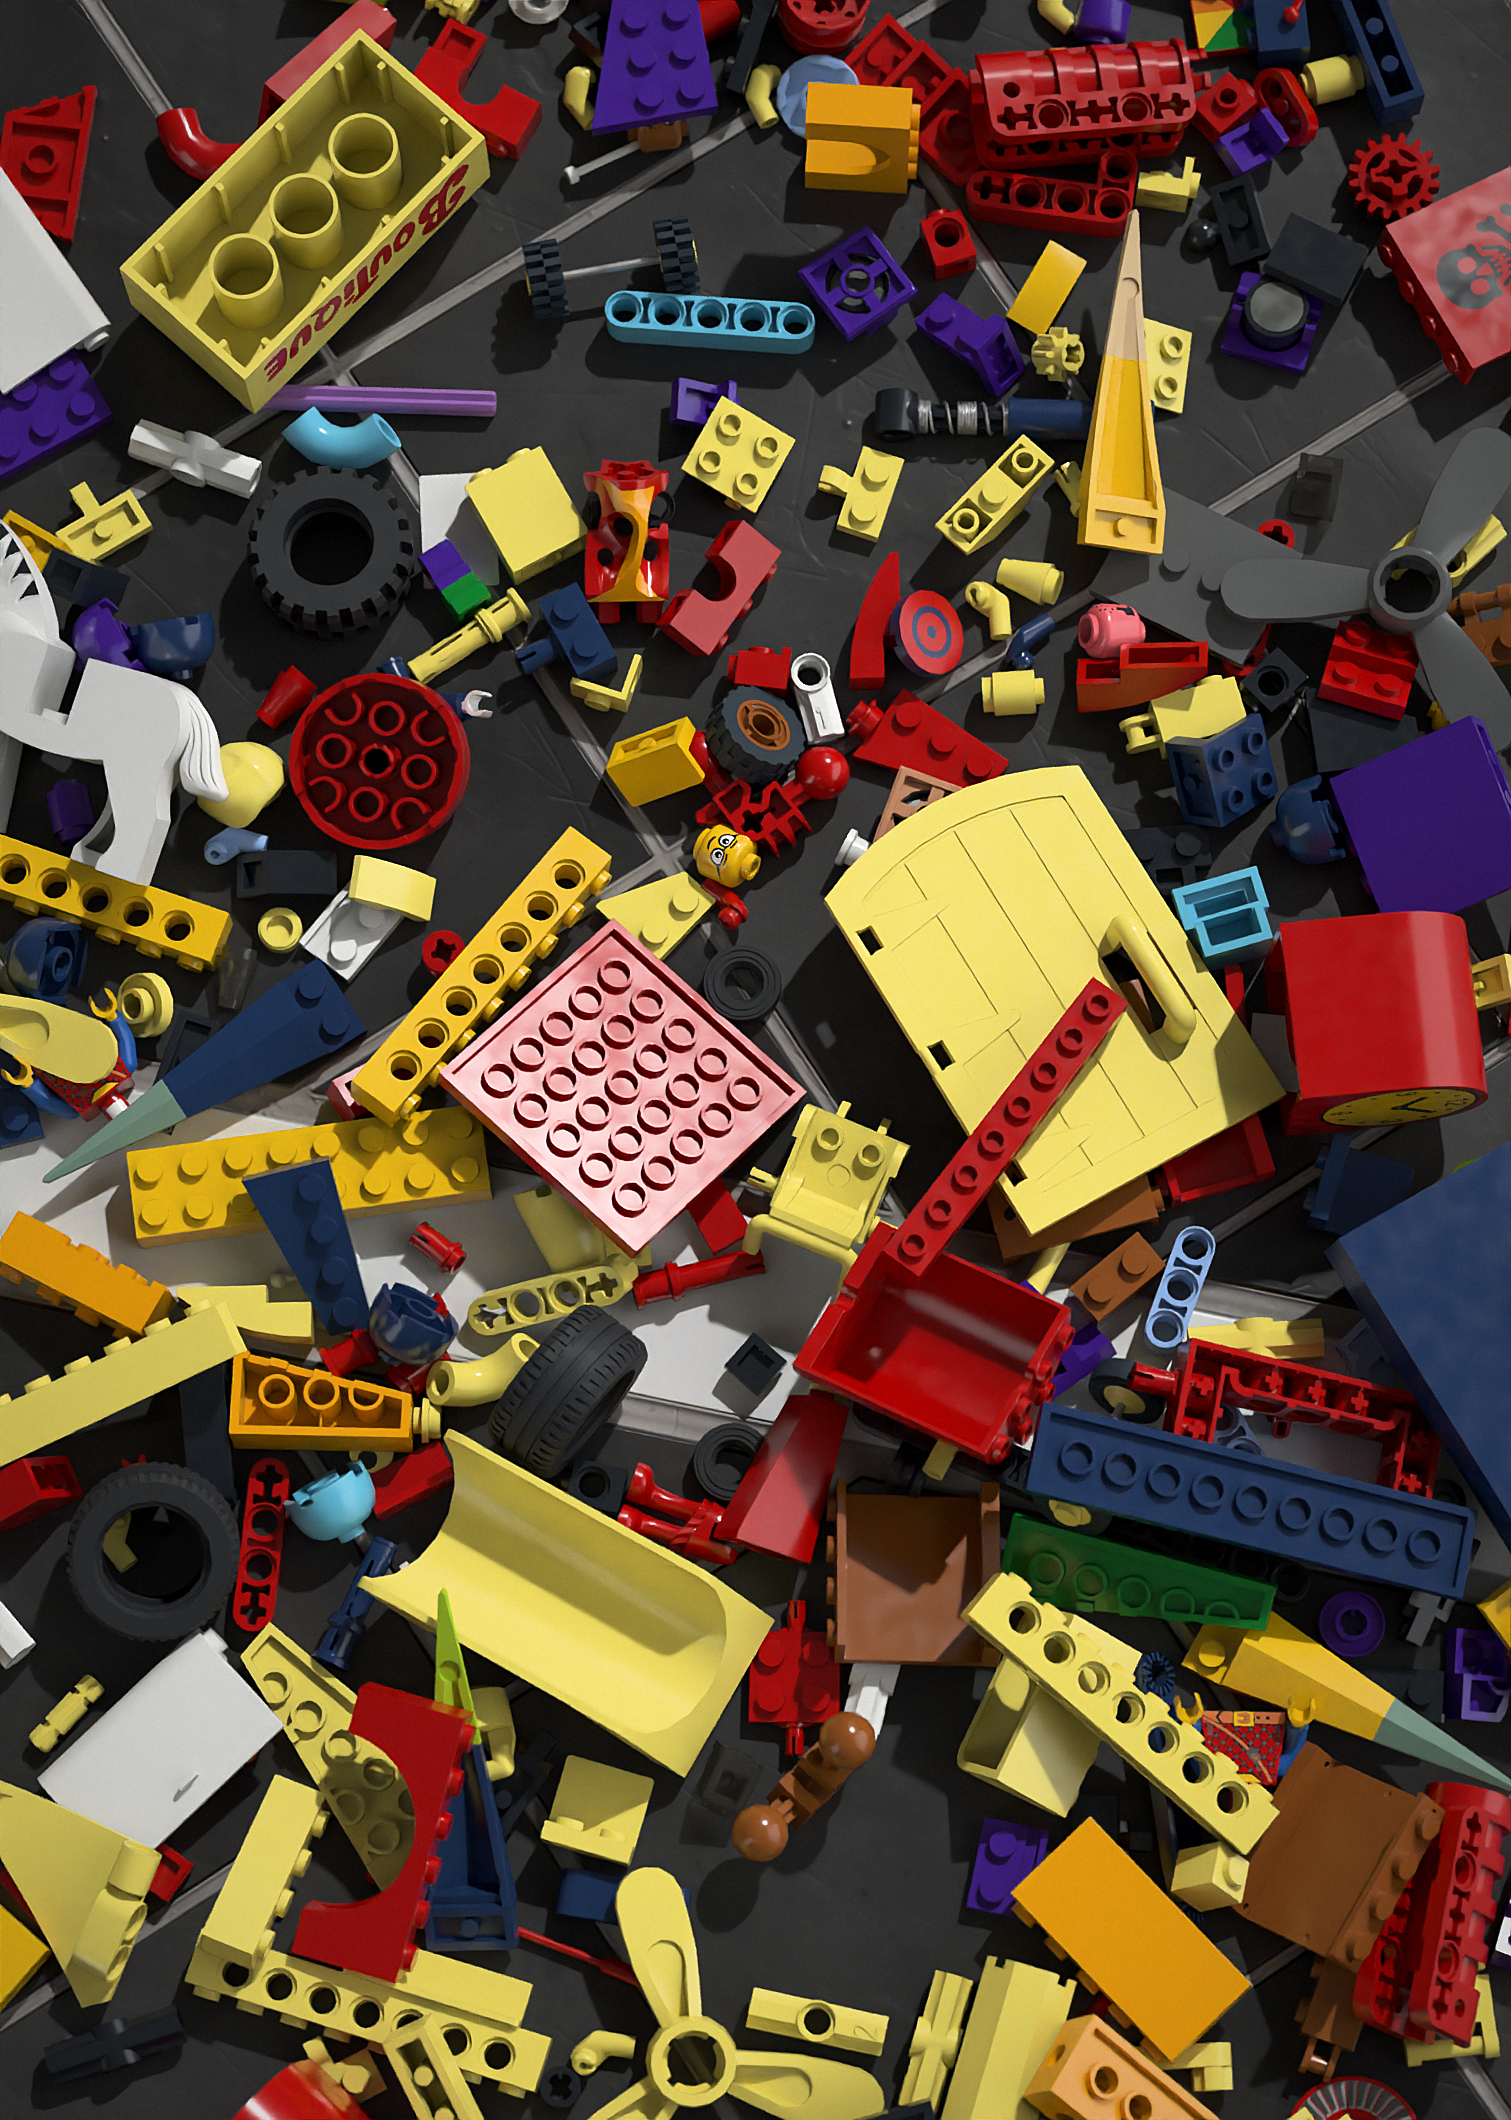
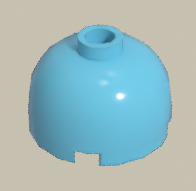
M360 1459L346 1463L350 1471L339 1476L336 1469H333L306 1484L292 1494L296 1501L285 1500L283 1504L301 1532L312 1539L321 1541L338 1537L341 1543L348 1542L364 1532L365 1529L361 1523L372 1514V1507L375 1506L376 1499L372 1480Z

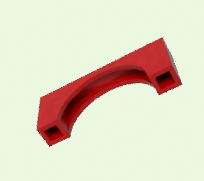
M370 1681L359 1688L348 1733L359 1736L379 1748L391 1759L402 1774L409 1788L415 1812V1835L412 1849L399 1876L381 1893L351 1903H325L312 1900L303 1907L291 1950L292 1953L392 1983H397L406 1972L412 1973L419 1954V1946L413 1945L417 1928H424L431 1907V1903L425 1901L429 1884L435 1885L441 1870L442 1859L436 1857L440 1840H447L453 1823V1814L447 1813L451 1797H458L465 1777V1771L460 1770L459 1766L463 1752H470L476 1735V1727L470 1725L474 1712Z

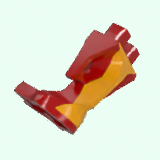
M602 460L600 471L584 472L586 489L588 492L599 494L601 506L598 528L587 530L585 549L586 601L593 602L595 617L599 623L620 622L619 602L637 601L638 622H657L661 617L663 601H669L668 523H660L659 527L648 529L650 506L654 498L666 489L669 482V471L654 469L649 460L632 462ZM617 517L627 518L632 523L633 531L630 536H621L616 532L614 522ZM649 540H653L657 544L658 554L652 561L646 560L643 555L645 544ZM604 547L612 552V561L606 565L599 563L598 552Z

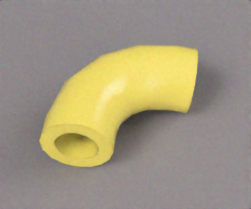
M516 1333L500 1349L482 1359L470 1362L438 1361L432 1366L427 1376V1396L432 1403L446 1407H470L498 1400L519 1370L540 1346V1343L530 1335Z

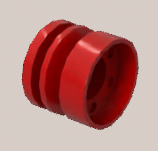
M778 0L776 22L781 37L793 50L805 56L830 55L834 57L843 54L856 43L862 32L871 0Z

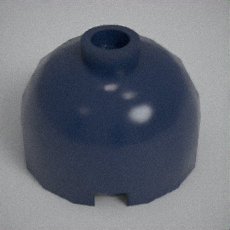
M212 612L127 627L129 640L134 647L133 654L135 659L142 662L150 673L166 674L169 681L193 678L192 669L204 665L209 660L216 643Z
M1321 775L1310 777L1288 787L1280 795L1276 804V821L1270 823V831L1278 848L1285 846L1292 858L1304 864L1317 865L1329 863L1347 857L1348 852L1347 843L1338 845L1336 833H1343L1345 831L1341 817L1337 815L1331 804L1329 796L1331 791L1329 787L1319 788V784L1323 780Z
M41 917L26 922L8 941L4 951L9 982L21 996L42 1000L57 1006L64 1004L69 999L63 995L67 992L70 983L73 987H78L87 964L88 945L86 939L79 937L77 930H82L80 925L58 918Z
M395 1282L392 1289L388 1288V1283L382 1285L372 1302L367 1320V1329L370 1337L379 1349L378 1355L385 1362L396 1367H400L402 1364L423 1366L437 1360L454 1341L459 1332V1325L450 1312L444 1319L435 1311L439 1303L433 1298L413 1287Z

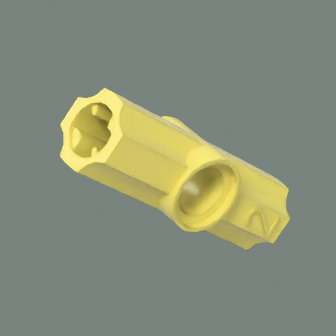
M1254 1317L1240 1319L1230 1325L1187 1327V1340L1196 1338L1284 1361L1324 1358V1331L1321 1318L1274 1322L1273 1318Z
M938 1970L935 1971L923 2017L919 2016L908 2055V2057H911L907 2074H905L898 2105L902 2106L929 2098L934 2115L936 2116L949 2069H953L963 2034L961 2024L971 1996L972 1980Z
M754 1987L746 2027L806 2040L813 2044H825L880 2057L889 2017L832 2005L822 2000H810ZM814 2009L825 2011L831 2020L829 2029L821 2035L809 2033L804 2025L805 2016Z

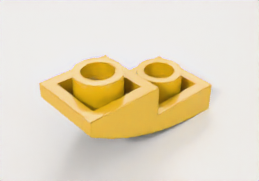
M1050 240L1006 316L1037 335L1045 334L1087 261Z

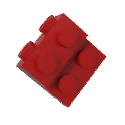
M1339 620L1317 697L1402 721L1419 662L1411 637L1391 635L1371 629L1366 622L1361 620H1354L1352 622Z

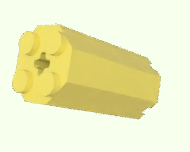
M987 1956L940 2120H1038L1040 2110L1024 2098L1023 2094L1066 2021L1076 1986L1075 1981L1068 1979L1065 1982V1986L1062 1987L1057 1985L1059 1975L1010 1960H1006L1003 1968L995 1967L997 1957Z

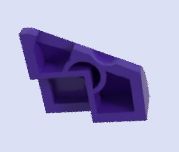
M1448 1628L1443 1714H1445V1719L1501 1722L1509 1706L1511 1659L1506 1655L1508 1649L1495 1631Z

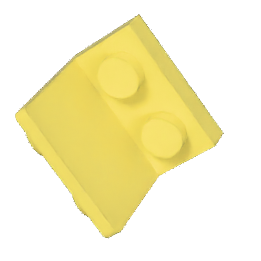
M569 1755L566 1759L549 1820H545L540 1836L541 1841L630 1868L654 1786L653 1779Z

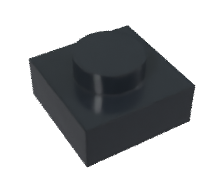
M753 1332L728 1360L724 1368L759 1397L787 1365V1360Z

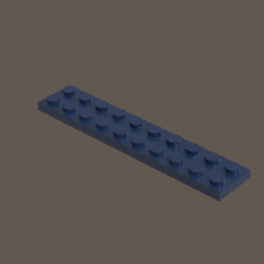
M1043 1401L1039 1406L1022 1490L1023 1493L1454 1601L1463 1598L1478 1510Z

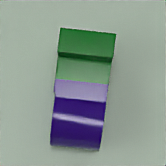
M444 539L417 557L424 575L459 628L474 619L473 615L476 614V610L481 607L486 610L491 606L490 592L483 582L477 579L468 564L464 563L460 554L448 539Z

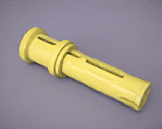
M511 587L506 590L507 596L486 610L482 607L476 610V614L473 615L474 620L431 647L422 655L409 661L407 665L417 681L426 685L434 677L446 671L479 647H482L489 641L492 644L498 643L503 640L502 635L522 621L528 623L533 620L530 611L514 588Z

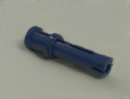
M372 1536L370 1546L354 1576L339 1612H333L332 1615H329L327 1622L330 1626L319 1649L313 1650L311 1654L313 1659L332 1669L348 1673L350 1665L347 1662L358 1638H364L366 1634V1625L363 1622L375 1599L360 1589L357 1584L362 1576L370 1578L385 1576L395 1553L399 1550L397 1545L381 1537Z

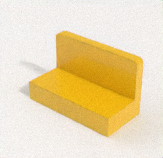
M687 716L615 743L605 770L631 806L637 807L703 782L705 773L688 751L696 729Z

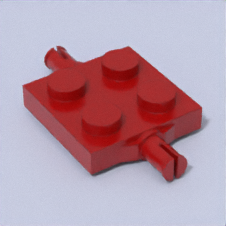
M791 1600L787 1601L788 1627L775 1632H768L750 1663L749 1723L775 1724L786 1728L785 1755L794 1756L795 1738V1755L803 1756L804 1729L817 1724H824L828 1718L841 1712V1663H835V1646H826V1632H816L805 1628L807 1602L797 1600L796 1618V1602Z

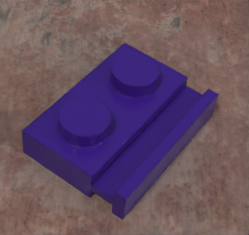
M985 1817L966 1908L1020 1919L1011 1909L1016 1904L1011 1896V1892L1043 1862L1049 1831Z

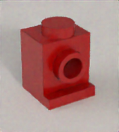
M760 646L750 647L748 651L738 650V655L729 656L727 681H734V690L739 686H757L759 689L771 691L773 695L786 701L792 648L783 647L782 655L774 654L772 649Z

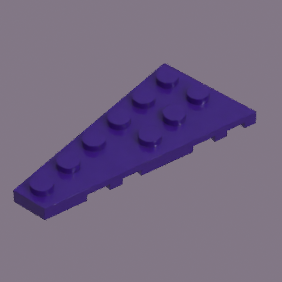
M613 0L592 124L593 136L719 113L698 1Z

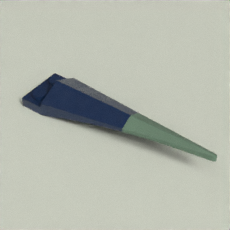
M318 957L286 979L280 980L47 1173L43 1177L42 1182L49 1184L188 1118L330 1057L366 1034L367 1029Z

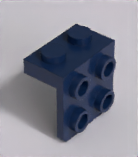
M1335 1132L1330 1144L1321 1143L1314 1168L1321 1169L1322 1172L1317 1186L1309 1184L1302 1209L1310 1212L1306 1223L1307 1227L1342 1237L1405 1201L1409 1193L1414 1170L1409 1164L1349 1147L1352 1137Z

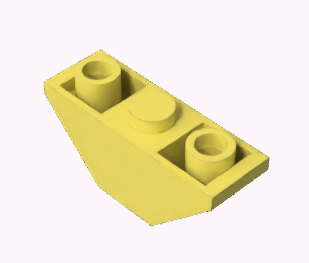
M1023 434L935 524V528L964 554L969 555L994 540L1025 508L1054 467L1055 461Z

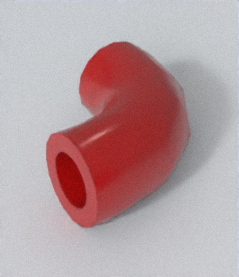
M191 108L172 109L160 114L156 118L157 131L169 158L190 177L206 182L246 142L221 144L210 140L202 131L197 112Z

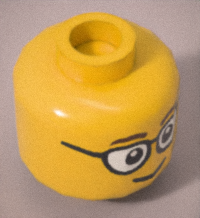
M723 823L714 826L712 829H705L698 837L693 849V858L697 860L696 865L699 873L730 888L740 885L745 879H753L761 863V858L757 856V843L750 841L746 836L737 834L733 827Z

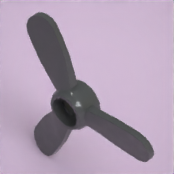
M1488 427L1471 430L1464 436L1447 460L1429 494L1412 545L1386 552L1374 562L1371 570L1313 560L1247 559L1236 562L1230 567L1221 581L1220 599L1224 609L1235 619L1248 623L1311 622L1369 612L1382 629L1395 635L1411 636L1429 689L1449 725L1470 715L1484 721L1496 754L1498 755L1511 746V696L1487 658L1447 613L1452 599V580L1447 567L1485 525L1511 482V439L1500 430ZM1410 568L1420 571L1432 580V596L1424 608L1425 611L1404 613L1397 611L1384 601L1386 599L1385 585L1392 575V571Z

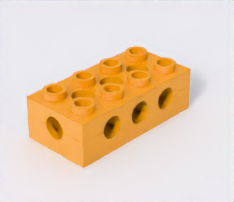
M1094 2014L1065 2021L1023 2094L1024 2098L1051 2120H1220Z

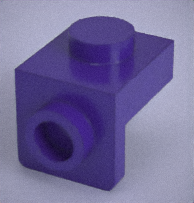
M1265 107L1259 110L1248 123L1220 137L1212 147L1234 178H1238L1273 161L1289 143V137L1284 132L1281 123Z
M679 377L672 382L669 423L703 430L721 396L740 406L739 397L736 396L737 382L726 380L717 386Z

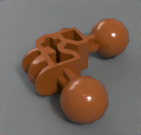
M846 1711L828 1718L820 1729L819 1741L800 1758L797 1765L767 1795L766 1799L771 1804H755L738 1813L733 1821L731 1834L732 1844L740 1855L751 1862H767L780 1855L787 1845L789 1837L788 1825L791 1823L799 1830L843 1786L857 1767L869 1761L874 1753L876 1738L875 1730L866 1718L856 1712Z

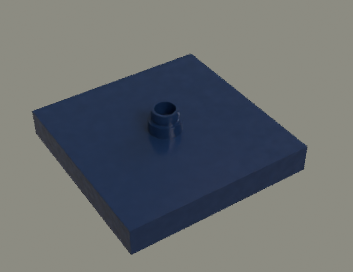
M1511 1140L1338 1238L1324 1253L1511 1554Z

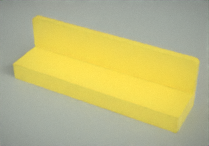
M419 1949L418 1958L412 1973L406 1972L397 1983L345 1968L342 1972L521 2028L534 1986L528 1982Z

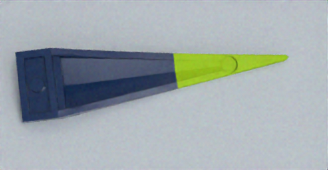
M443 1587L437 1597L435 1701L474 1712L470 1725L476 1727V1735L470 1752H463L459 1769L465 1771L463 1785L458 1797H451L447 1812L454 1816L451 1831L446 1841L440 1840L436 1857L442 1859L441 1870L435 1885L429 1884L425 1901L431 1903L429 1916L424 1926L427 1951L516 1949L520 1943L515 1903L517 1897L449 1597L446 1589Z

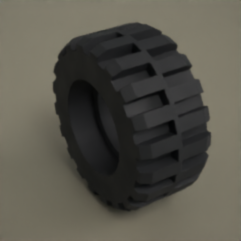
M318 466V474L307 476L305 470L293 474L294 483L287 486L281 481L272 488L274 498L271 501L267 498L262 499L256 508L258 519L251 520L248 535L250 543L246 544L247 558L259 596L265 607L272 609L274 617L283 625L289 622L292 623L295 632L304 636H308L312 630L318 633L319 639L332 640L333 632H343L345 639L357 637L356 629L366 625L370 632L381 625L379 620L381 615L385 613L391 617L399 609L398 598L406 597L411 587L410 575H413L415 572V548L403 508H399L397 498L389 489H380L379 480L368 474L362 480L358 478L356 469L343 467L341 474L332 473L331 466ZM331 521L346 522L362 529L371 541L372 555L366 567L357 576L347 582L328 586L311 583L297 575L291 563V552L297 540L307 530L318 524Z

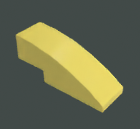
M266 1285L177 1287V1297L181 1304L187 1308L206 1299H209L211 1306L225 1301L232 1319L241 1334L281 1343L315 1344V1309L311 1302L270 1303V1292Z

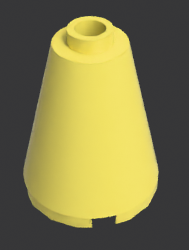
M550 1184L513 1195L518 1211L553 1274L597 1263L605 1259L603 1233ZM561 1282L559 1284L563 1292L572 1291L573 1297L579 1298V1291L575 1285L569 1282ZM591 1284V1291L597 1288L595 1284Z

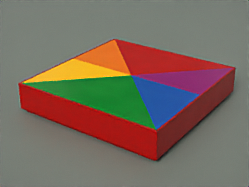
M1188 0L1196 49L1204 48L1207 58L1248 53L1246 29L1254 27L1252 15L1243 14L1242 0Z

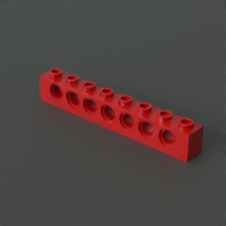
M1091 978L882 1249L877 1262L879 1267L912 1291L917 1287L1120 1022L1129 1004L1128 1001L1096 978Z

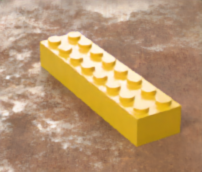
M463 1105L414 1112L407 1120L401 1117L392 1128L380 1118L375 1117L126 1152L136 1239L142 1249L270 1231L244 1187L242 1176L327 1155L330 1157L346 1220L493 1200L484 1124Z

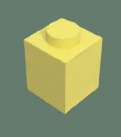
M1221 1841L1179 1850L1171 1892L1199 1912L1242 1903L1249 1862Z

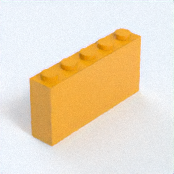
M1091 1817L1083 1822L1011 1892V1896L1016 1902L1011 1908L1013 1912L1029 1928L1036 1923L1048 1935L1043 1943L1061 1962L1067 1957L1073 1961L1080 1969L1075 1977L1092 1995H1095L1100 1990L1112 2002L1107 2010L1125 2029L1131 2024L1134 2025L1144 2036L1139 2044L1157 2063L1165 2058L1173 2065L1251 1989V1983Z

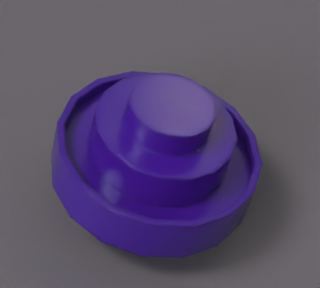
M1346 1591L1336 1594L1326 1602L1319 1614L1318 1631L1321 1641L1329 1651L1339 1657L1355 1659L1366 1656L1378 1646L1384 1636L1386 1622L1382 1609L1373 1598L1363 1592Z

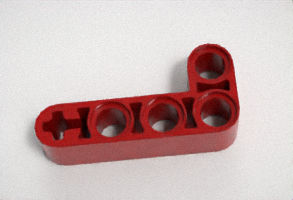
M1122 147L1107 150L1102 155L1099 163L1097 184L993 170H980L974 173L968 180L965 199L966 209L970 216L982 222L1107 239L1117 238L1125 233L1129 212L1132 211L1138 169L1137 159L1132 152ZM1112 168H1121L1128 175L1122 179H1116L1111 177L1107 171ZM982 192L990 193L988 200L980 199ZM1004 194H1009L1008 204L1003 203ZM1022 196H1030L1037 200L1038 203L1032 207H1024L1017 200ZM1064 202H1073L1080 209L1074 213H1067L1059 205ZM1113 207L1118 209L1122 215L1111 219L1104 216L1101 211L1105 208Z

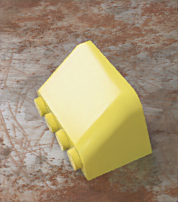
M1060 1611L1067 1619L1063 1625L1076 1636L1079 1632L1086 1634L1101 1648L1098 1653L1100 1657L1110 1665L1114 1662L1119 1663L1133 1675L1142 1653L1077 1615ZM1026 1613L1018 1623L1015 1632L1021 1634L1026 1630L1028 1626ZM1049 1638L1045 1642L1043 1651L1046 1659L1051 1663H1057L1062 1657L1063 1650L1061 1644L1054 1638ZM1003 1655L959 1748L957 1763L962 1770L1049 1813L1066 1818L1069 1809L1078 1799L1079 1788L1089 1767L1092 1766L1098 1756V1747L1102 1739ZM1084 1668L1078 1677L1079 1686L1084 1692L1091 1693L1097 1685L1096 1675L1089 1668ZM1121 1697L1117 1699L1113 1705V1714L1115 1718L1117 1715V1707L1120 1703Z

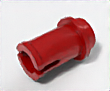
M426 1221L421 1223L415 1230L427 1238L429 1243L421 1236H416L415 1234H412L408 1244L435 1262L440 1273L446 1271L450 1275L454 1274L467 1257V1253L462 1250L463 1245L460 1242L452 1243Z

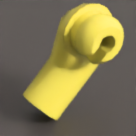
M1037 0V9L1045 19L1065 36L1073 31L1076 16L1063 6V0Z
M762 64L754 69L745 93V99L762 129L773 126L779 120V116L769 99L772 88H776L782 78L780 69L775 65Z
M577 66L566 75L563 103L585 130L592 129L595 108L588 101L587 97L589 89L596 82V75L593 69L588 66Z
M986 582L970 583L965 590V599L973 608L989 618L990 638L993 640L1011 638L1008 598Z
M600 2030L592 2032L572 2051L571 2062L573 2070L579 2075L586 2076L592 2074L609 2056L633 2059L636 2036Z

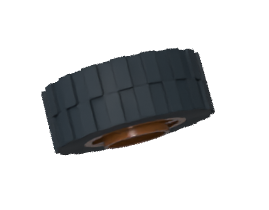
M739 686L734 691L733 689L729 691L709 714V719L705 722V729L707 730L705 737L706 741L709 742L710 751L713 756H716L719 763L724 768L726 767L730 770L731 774L737 778L741 777L749 783L757 782L760 785H764L771 781H778L798 760L805 748L803 747L805 742V735L802 732L803 726L801 721H798L795 716L796 713L793 709L789 708L783 699L773 695L771 691L759 689L757 686Z

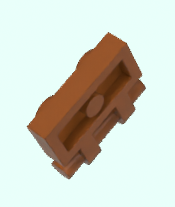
M1511 582L1498 585L1497 590L1476 594L1475 591L1461 593L1459 599L1451 600L1447 613L1451 618L1464 616L1465 626L1460 628L1483 653L1491 666L1498 667L1511 664ZM1498 607L1502 608L1503 618L1482 622L1481 611Z

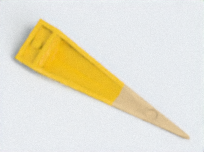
M1135 209L1130 211L1127 217L1077 502H1080L1077 544L1155 556L1162 554L1166 510L1150 400L1142 303L1139 213Z

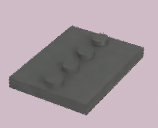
M1162 486L1166 510L1162 554L1153 556L1111 549L1089 588V594L1107 604L1131 606L1137 612L1140 620L1184 642L1208 641L1209 654L1221 660L1224 659L1243 670L1268 623L1244 622L1235 619L1224 609L1220 599V586L1226 571L1236 562L1247 559L1304 560V555Z

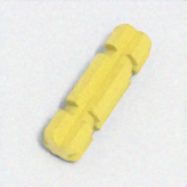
M85 1675L75 1685L77 1690L73 1694L69 1692L45 1717L47 1722L44 1725L39 1724L29 1736L30 1741L42 1752H49L58 1743L57 1737L60 1734L65 1735L88 1710L86 1706L90 1702L94 1704L104 1693V1687L93 1676Z

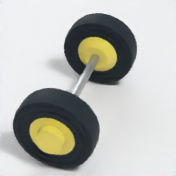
M1106 1358L1100 1361L1089 1379L1088 1389L1095 1402L1112 1414L1111 1418L1123 1419L1138 1424H1150L1161 1417L1167 1405L1164 1397L1136 1390H1128V1380H1133L1134 1378L1129 1376L1133 1361L1123 1358ZM1033 1495L1036 1507L1045 1517L1060 1527L1079 1534L1096 1535L1102 1533L1113 1517L1110 1514Z

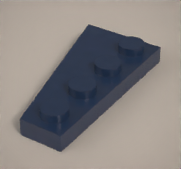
M329 1155L242 1176L244 1187L330 1337L351 1332L355 1329L367 1328L370 1305Z

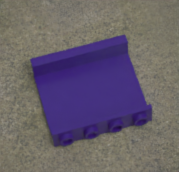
M1470 715L1329 779L1334 791L1329 794L1331 804L1337 815L1344 817L1349 832L1345 833V839L1351 853L1355 857L1359 856L1364 869V872L1360 874L1361 881L1368 895L1375 897L1380 910L1376 914L1403 911H1433L1455 914L1511 889V790L1483 720Z

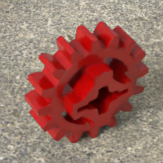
M1383 133L1381 144L1377 145L1370 138L1365 145L1366 153L1356 150L1353 158L1355 164L1349 165L1347 177L1353 179L1348 183L1347 192L1351 194L1358 193L1353 204L1355 209L1364 205L1368 207L1366 219L1370 220L1375 214L1381 215V224L1386 226L1390 217H1396V220H1399L1408 214L1422 209L1421 206L1424 208L1433 204L1434 198L1432 195L1438 194L1440 182L1434 180L1439 176L1440 166H1429L1434 153L1431 150L1422 154L1419 151L1421 140L1417 139L1412 145L1406 144V135L1401 133L1397 142H1391L1388 133ZM1380 159L1379 167L1372 168L1370 173H1366L1368 167ZM1387 176H1393L1395 182H1400V183H1394L1392 177H1387ZM1417 186H1421L1419 192L1413 198L1407 200L1408 192L1416 190Z

